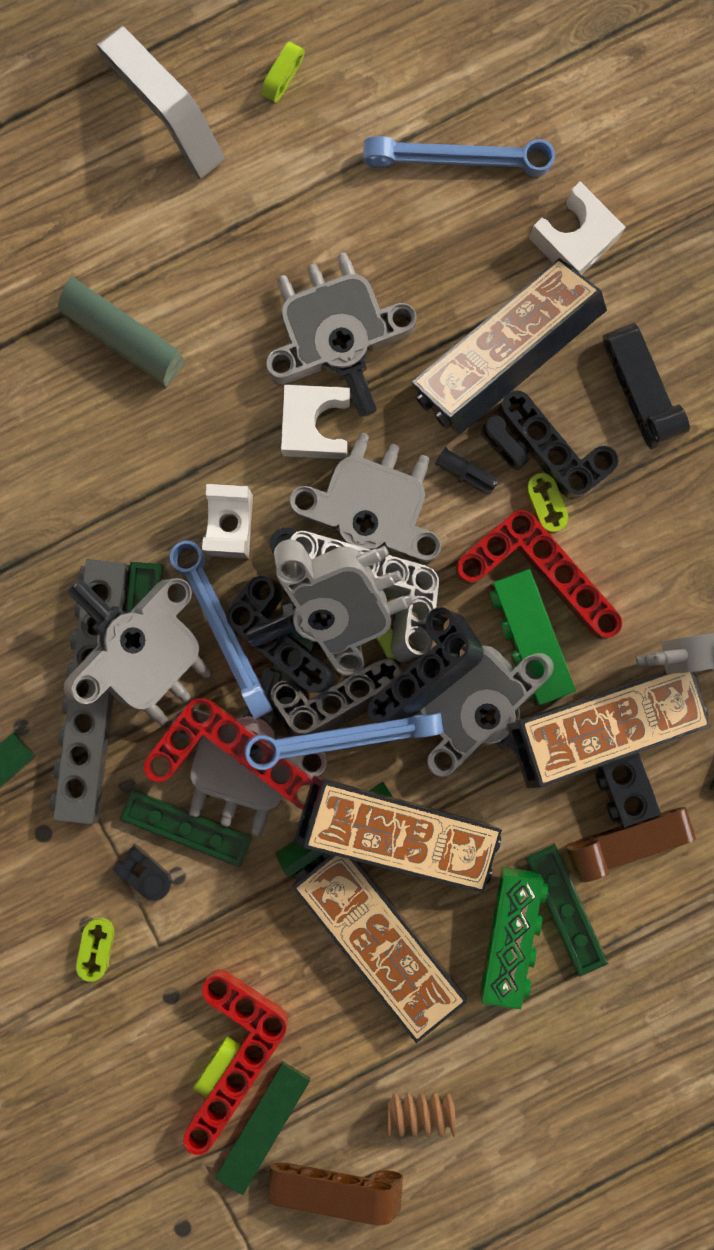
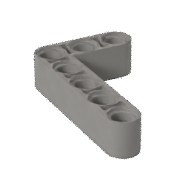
M123 25L96 44L109 66L166 125L186 163L199 179H202L226 160L192 96Z
M298 531L288 539L300 542L311 559L340 547H352L361 554L371 551L370 549L307 531ZM388 555V557L369 567L375 578L385 575L386 572L400 571L402 580L383 590L387 597L396 599L409 594L414 596L415 603L395 613L391 645L394 657L401 663L409 664L425 655L431 649L433 638L426 628V618L429 612L436 608L439 579L436 572L428 566ZM416 581L421 585V588L418 587ZM412 610L417 614L418 619L413 615ZM408 640L413 643L415 650L410 647Z

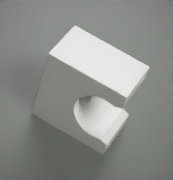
M580 181L572 188L566 202L568 209L573 211L579 218L580 228L570 233L559 232L550 225L548 220L541 218L533 226L529 239L552 263L561 258L582 275L618 241L625 226Z
M301 385L284 386L281 444L283 456L344 459L347 457V441L325 438L318 432L315 425L317 418L323 411L329 408L346 409L350 407V388Z
M206 484L208 526L206 537H203L202 551L209 557L249 559L253 495L249 487ZM228 516L238 519V526L232 532H225L221 527L222 521Z

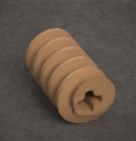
M393 1093L390 1102H388V1137L391 1136L394 1127H397L400 1137H404L407 1127H410L413 1137H417L420 1127H423L426 1137L431 1136L433 1127L437 1128L440 1137L444 1136L446 1128L449 1127L452 1136L455 1137V1106L450 1093L445 1094L442 1103H440L437 1093L431 1095L429 1103H427L424 1093H419L416 1103H414L411 1093H406L403 1102L400 1101L398 1093Z

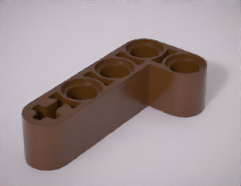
M678 807L661 812L658 816L625 828L619 826L573 841L565 847L575 877L580 882H589L607 876L609 874L608 869L696 840V836L686 807Z
M274 1163L270 1166L268 1202L276 1206L371 1225H387L392 1222L401 1210L403 1175L396 1171L380 1170L376 1171L370 1178L292 1163Z

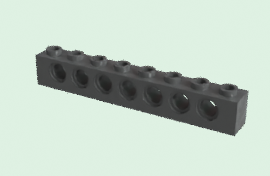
M86 559L85 566L80 568L79 579L83 580L94 592L99 586L105 585L108 588L109 595L104 602L110 608L118 606L125 613L130 566L125 563ZM77 602L75 603V617L79 618L78 628L73 630L70 643L71 649L75 650L73 662L68 664L66 679L86 659L88 652L98 646V635H94L90 630L93 618ZM82 679L76 685V692L79 697H83L82 688L87 682L85 679ZM108 690L90 704L74 702L68 699L66 695L64 696L62 712L67 714L65 727L60 728L58 745L62 746L61 759H57L54 768V778L58 779L57 792L52 793L50 800V811H54L53 820L94 824L99 821L114 696ZM82 714H87L92 719V727L88 732L82 731L78 726V720ZM78 746L84 747L88 752V760L85 764L78 763L74 758V751ZM73 779L80 780L84 785V792L81 796H75L70 790V783Z

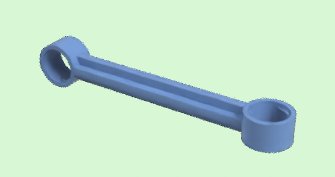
M373 136L363 141V162L373 167H387L395 162L522 168L531 177H542L549 172L555 159L553 146L543 139L532 140L525 148L397 143L393 139L384 136ZM536 149L543 151L548 157V164L544 167L531 165L527 159L528 152Z
M192 541L177 543L170 553L171 564L179 574L186 576L241 689L242 696L251 714L256 720L272 712L271 703L258 681L233 628L227 623L226 614L203 569L205 566L204 553ZM186 549H194L199 554L197 563L188 569L179 567L177 563L179 554Z
M429 713L404 719L276 740L266 735H256L247 741L244 747V756L252 767L266 770L273 767L279 759L406 738L444 733L441 713ZM260 739L268 741L274 750L273 758L264 765L255 763L249 756L252 745Z

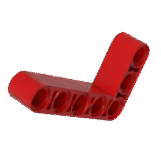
M518 510L512 513L463 555L456 565V575L459 580L466 584H474L480 581L517 548L593 636L600 639L614 637L622 628V618L616 609L528 511ZM523 519L528 526L527 533L521 535L515 533L511 525L512 520ZM492 539L499 540L503 544V553L499 556L489 553L487 549L488 541ZM535 543H544L548 547L549 554L546 559H540L533 553ZM472 560L479 565L480 571L476 577H469L463 572L462 566L465 561ZM557 567H565L569 571L570 579L567 583L563 584L556 580L554 573ZM579 591H585L590 595L591 604L588 608H582L576 602V596ZM601 615L608 616L612 621V629L608 633L602 632L598 627V619Z
M207 698L192 700L185 707L144 763L145 774L150 780L154 782L166 781L176 774L205 736L302 810L305 802L300 800L298 790L304 785H310L312 781L310 775L288 758L279 759L274 765H284L289 769L290 778L283 783L273 779V767L266 770L252 767L245 759L244 747L251 737L256 736V734ZM198 704H205L210 710V717L204 723L197 721L193 715L194 708ZM224 724L233 725L237 731L236 739L231 743L223 741L219 735L220 729ZM178 730H183L189 735L190 743L185 749H180L174 744L173 736ZM260 739L254 743L263 750V758L257 764L264 765L271 761L274 750L271 745ZM157 757H163L168 761L169 770L166 775H159L154 771L153 762Z
M223 969L212 971L207 976L202 987L203 998L208 1004L249 1030L218 1083L210 1095L203 1100L187 1126L183 1137V1144L185 1149L194 1155L205 1154L211 1149L285 1036L288 1026V1016L283 1008ZM215 980L222 981L226 985L227 991L223 994H216L211 990L210 983ZM241 999H248L253 1003L254 1009L251 1012H242L238 1008L237 1002ZM269 1017H275L281 1022L282 1026L278 1030L272 1031L265 1026L264 1021ZM251 1045L259 1046L263 1051V1055L259 1058L250 1057L246 1052V1048ZM232 1073H238L244 1077L245 1082L242 1085H233L229 1081L228 1076ZM220 1101L226 1106L227 1110L222 1113H216L211 1109L210 1103ZM201 1129L207 1133L208 1138L199 1141L193 1137L192 1131Z

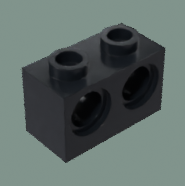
M639 752L598 767L599 771L595 773V778L600 790H606L610 802L606 803V807L613 822L617 821L619 825L625 828L661 814ZM623 765L626 768L627 777L623 782L616 783L612 777L613 770L617 766ZM635 796L638 800V808L635 812L627 814L624 810V802L627 798Z

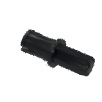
M447 447L443 449L435 463L436 466L459 478V483L464 481L486 495L492 493L498 482L497 478L473 465V460L468 462L448 450Z

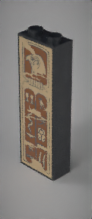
M558 258L412 381L418 392L415 396L417 402L426 411L432 409L435 412L436 420L443 428L451 427L458 435L462 434L607 311L602 291L561 258Z
M666 670L508 723L507 727L526 787L540 788L711 727L708 719V709L703 703L698 689L696 674L694 672L666 674Z
M313 776L294 841L307 849L484 893L486 884L489 883L492 876L491 866L495 853L501 845L502 829L486 822Z
M326 853L321 856L322 860L314 867H311L309 864L294 875L296 881L293 883L292 889L417 1044L468 1002L466 995L360 862Z

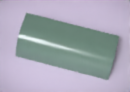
M73 276L70 277L59 299L58 310L60 313L167 388L185 363L179 350Z

